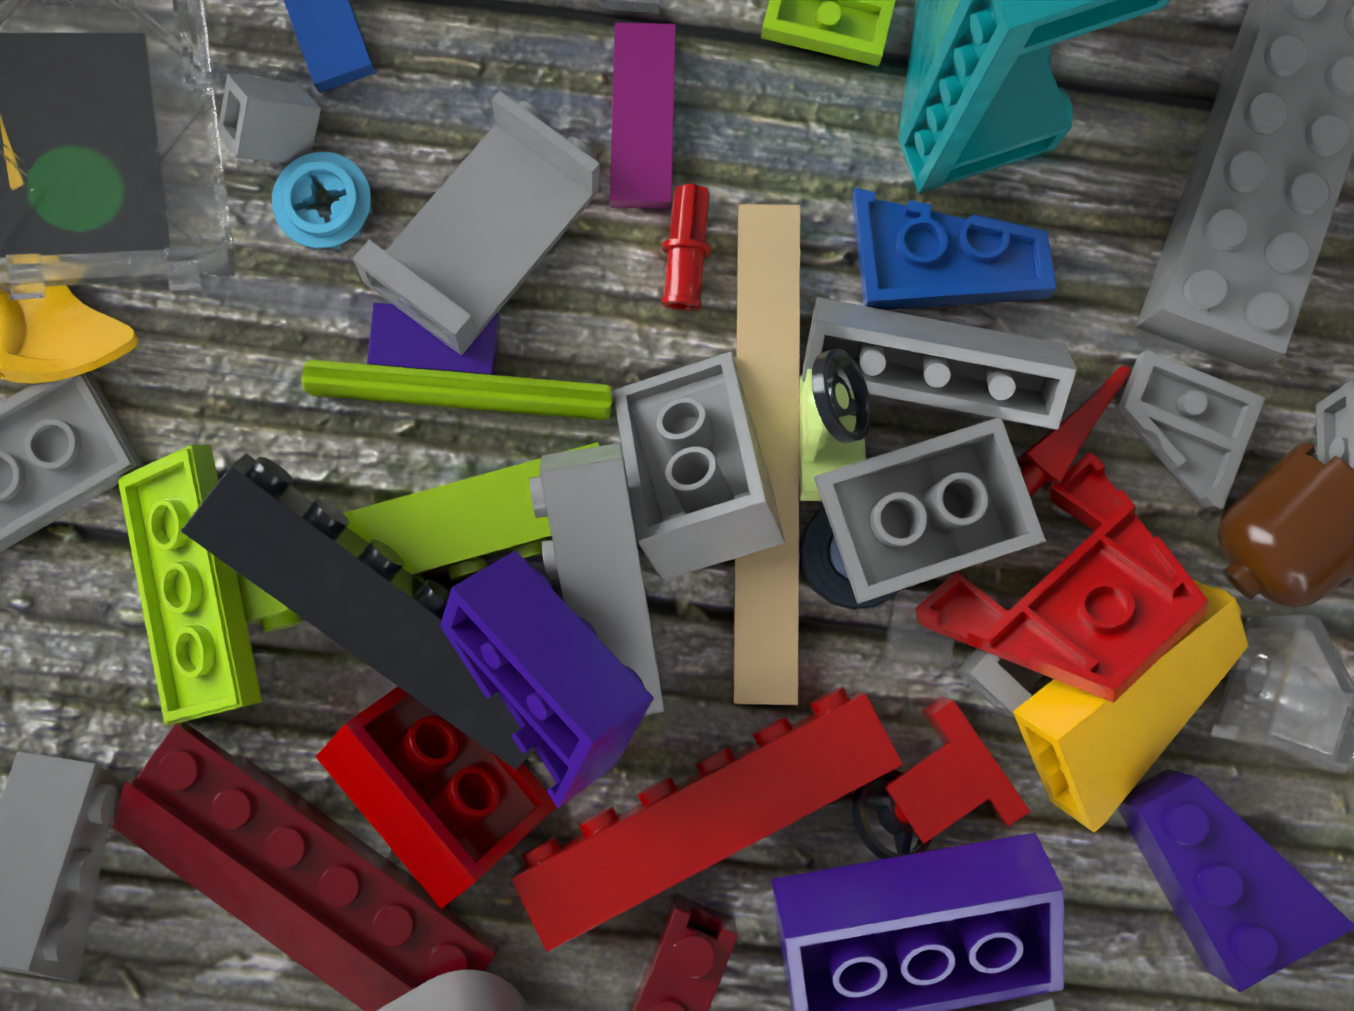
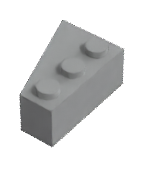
M19 751L16 754L0 800V970L79 983L108 826L114 816L118 803V788L116 786L118 778L96 763Z

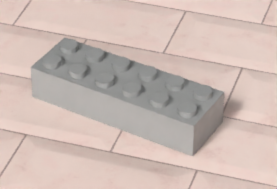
M1250 0L1136 328L1250 370L1285 355L1354 153V0Z

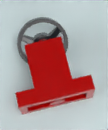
M940 697L921 710L944 744L904 773L892 770L877 778L891 780V782L884 786L890 796L886 797L868 792L871 785L877 779L855 791L852 805L855 827L866 847L880 859L925 852L933 837L982 803L986 805L995 819L1008 827L1030 812L952 699ZM866 805L878 811V818L882 827L888 833L894 835L897 853L886 848L875 837L867 820ZM914 831L919 839L915 847L910 851Z

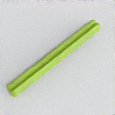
M322 360L306 361L302 372V388L311 396L593 420L610 419L613 408L612 387L605 384Z

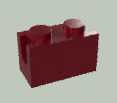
M675 894L629 1011H709L738 936L735 918ZM688 921L711 929L715 932L714 936L687 926Z

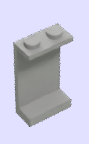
M501 91L492 98L495 125L391 245L384 251L369 239L352 258L363 283L461 356L600 191V163L597 162L593 151L581 140L575 137L566 139L549 127L545 117L531 104L525 101H520L517 104Z

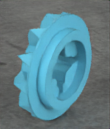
M331 152L306 154L291 162L277 178L272 193L273 214L279 227L291 240L312 251H315L316 248L340 250L342 243L352 237H361L362 226L366 222L367 217L373 215L370 192L372 189L360 168L346 157ZM316 182H319L331 197H339L340 199L331 204L332 214L329 215L330 222H327L316 209L308 210L309 206L317 203L316 193L319 190Z

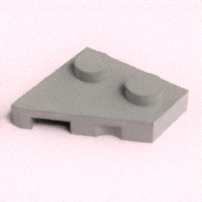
M1145 350L1136 359L1116 412L1204 509L1215 512L1224 508L1265 397L1152 351Z

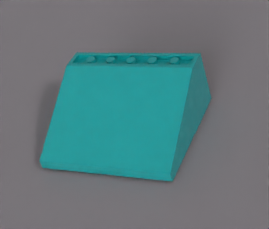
M915 0L898 140L918 194L1054 150L1073 127L1071 123L1073 108L1068 93L1064 88H1058L1050 68L1051 50L1049 45L1165 8L1170 0Z

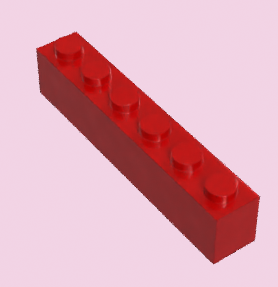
M844 686L832 690L809 704L814 713L792 725L787 716L779 718L752 733L756 744L733 755L729 746L717 750L695 763L699 772L697 775L677 785L672 776L664 778L640 791L637 796L641 804L618 815L614 806L609 807L581 822L579 826L583 834L560 846L557 838L552 837L522 853L520 856L524 865L516 870L511 881L546 952L902 766L903 764L866 693L855 691L848 695Z

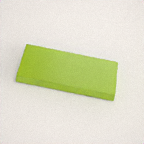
M211 444L189 445L128 473L118 480L161 709L166 726L262 702L237 572L181 532L187 521L218 483Z

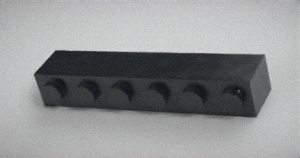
M246 453L233 463L187 521L181 532L517 770L534 748L522 754L511 737L512 734L521 729L498 692L488 699L486 698L440 627L450 591L430 579L422 583L402 568L405 564L403 559L391 547L375 539L368 543L347 527L349 525L348 518L338 508L319 498L312 502L291 486L293 483L292 477L275 462L265 457H258L255 460Z

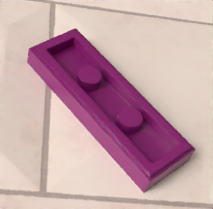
M615 23L610 167L611 208H672L676 24Z

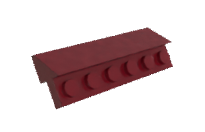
M186 722L175 723L137 777L124 782L113 829L364 1011H376L428 980L444 973L458 970L485 971L499 950L498 946L450 913L447 909L451 904H447L440 909L421 884L412 876L246 757L236 759Z

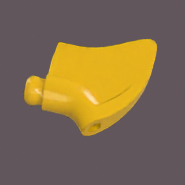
M58 271L30 284L15 294H9L5 288L0 286L1 379L17 383L35 384L71 378L100 368L136 348L139 343L138 335L130 326L100 313L78 300Z

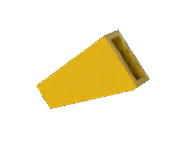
M1192 579L1208 599L1206 615L1114 703L1053 679L1013 711L1049 801L1092 832H1096L1106 823L1249 647L1241 620V608L1235 597L1231 596L1227 591L1219 587L1212 588Z

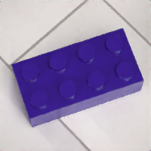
M1036 833L771 879L784 977L792 1011H948L1064 990V889Z

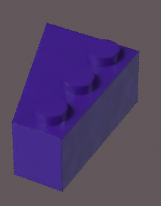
M516 550L451 588L440 627L486 698L488 699L498 692L521 728L512 734L511 737L522 754L531 748L535 749L556 782L555 785L546 791L559 809L617 765L654 697L645 689L638 674L630 667L623 665L598 639L592 625L584 618L577 616L553 591L547 577L540 571L533 569Z
M1166 769L1135 786L1117 808L1205 969L1209 974L1238 992H1242L1354 929V924L1196 776Z

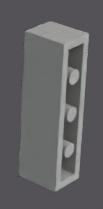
M817 297L804 355L802 381L805 382L807 369L813 368L814 361L820 353L839 348L846 351L857 363L866 382L869 394L992 418L1001 417L1003 420L1058 430L1077 369L1064 343ZM835 362L839 377L846 382L849 390L852 391L846 374Z
M621 443L542 455L540 476L530 478V491L536 518L548 516L552 540L542 542V554L547 579L549 581L560 579L563 601L577 616L584 618L592 625L598 639L623 665L633 669L641 678L645 689L654 697L645 715L664 712L661 680Z

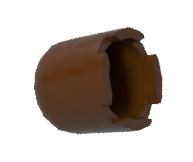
M1304 442L1296 445L1242 495L1220 519L1217 532L1219 547L1224 558L1230 564L1223 570V574L1242 595L1252 600L1256 595L1260 594L1274 604L1286 607L1309 606L1325 597L1354 574V469L1339 457L1334 456L1329 462L1323 464L1311 456L1316 452L1315 446L1312 443Z

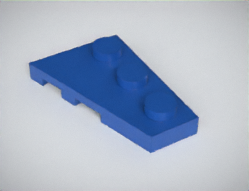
M854 188L851 201L864 306L883 310L1038 300L1050 299L1056 290L1050 244L1046 230L975 214L968 219L933 212L931 211L932 205L909 200L906 206L875 199L876 192Z

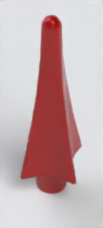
M1123 365L1119 367L1096 392L1060 423L1058 430L1053 429L1016 458L1018 465L1022 467L1021 473L1030 498L1041 486L1044 490H1047L1052 482L1061 483L1097 420L1113 397L1129 379L1131 369L1128 366Z

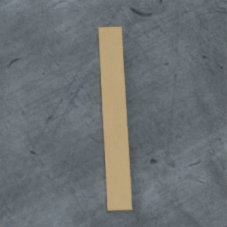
M738 204L736 367L773 489L785 543L734 559L733 704L798 705L800 205Z

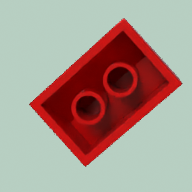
M399 686L346 722L316 755L317 760L440 909L479 880L557 807L548 792L524 763L515 770Z

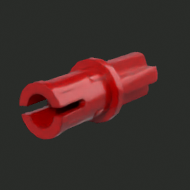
M686 183L675 188L669 240L663 242L662 251L668 254L662 305L665 308L677 311H698L701 309L702 302L700 299L704 258L711 255V246L706 243L710 192L708 188L696 184Z

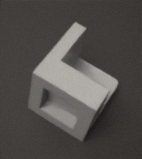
M227 73L217 133L236 158L290 164L295 159L312 153L321 108L302 86L298 84Z
M978 648L956 671L1002 715L1014 718L1013 711L1033 696L1028 691L1043 675Z

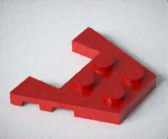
M1089 451L1066 472L1061 483L1055 482L1050 488L1051 501L1092 529L1094 533L1010 610L1004 609L956 571L915 608L917 621L925 628L1114 703L1206 615L1208 599L1161 538L1151 535L1135 514L1136 506L1123 489L1117 491L1105 475V466L1096 455Z

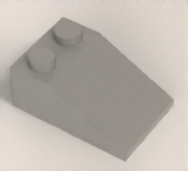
M731 351L613 390L637 542L662 581L785 543L773 489Z
M1001 417L814 477L857 604L1046 541Z

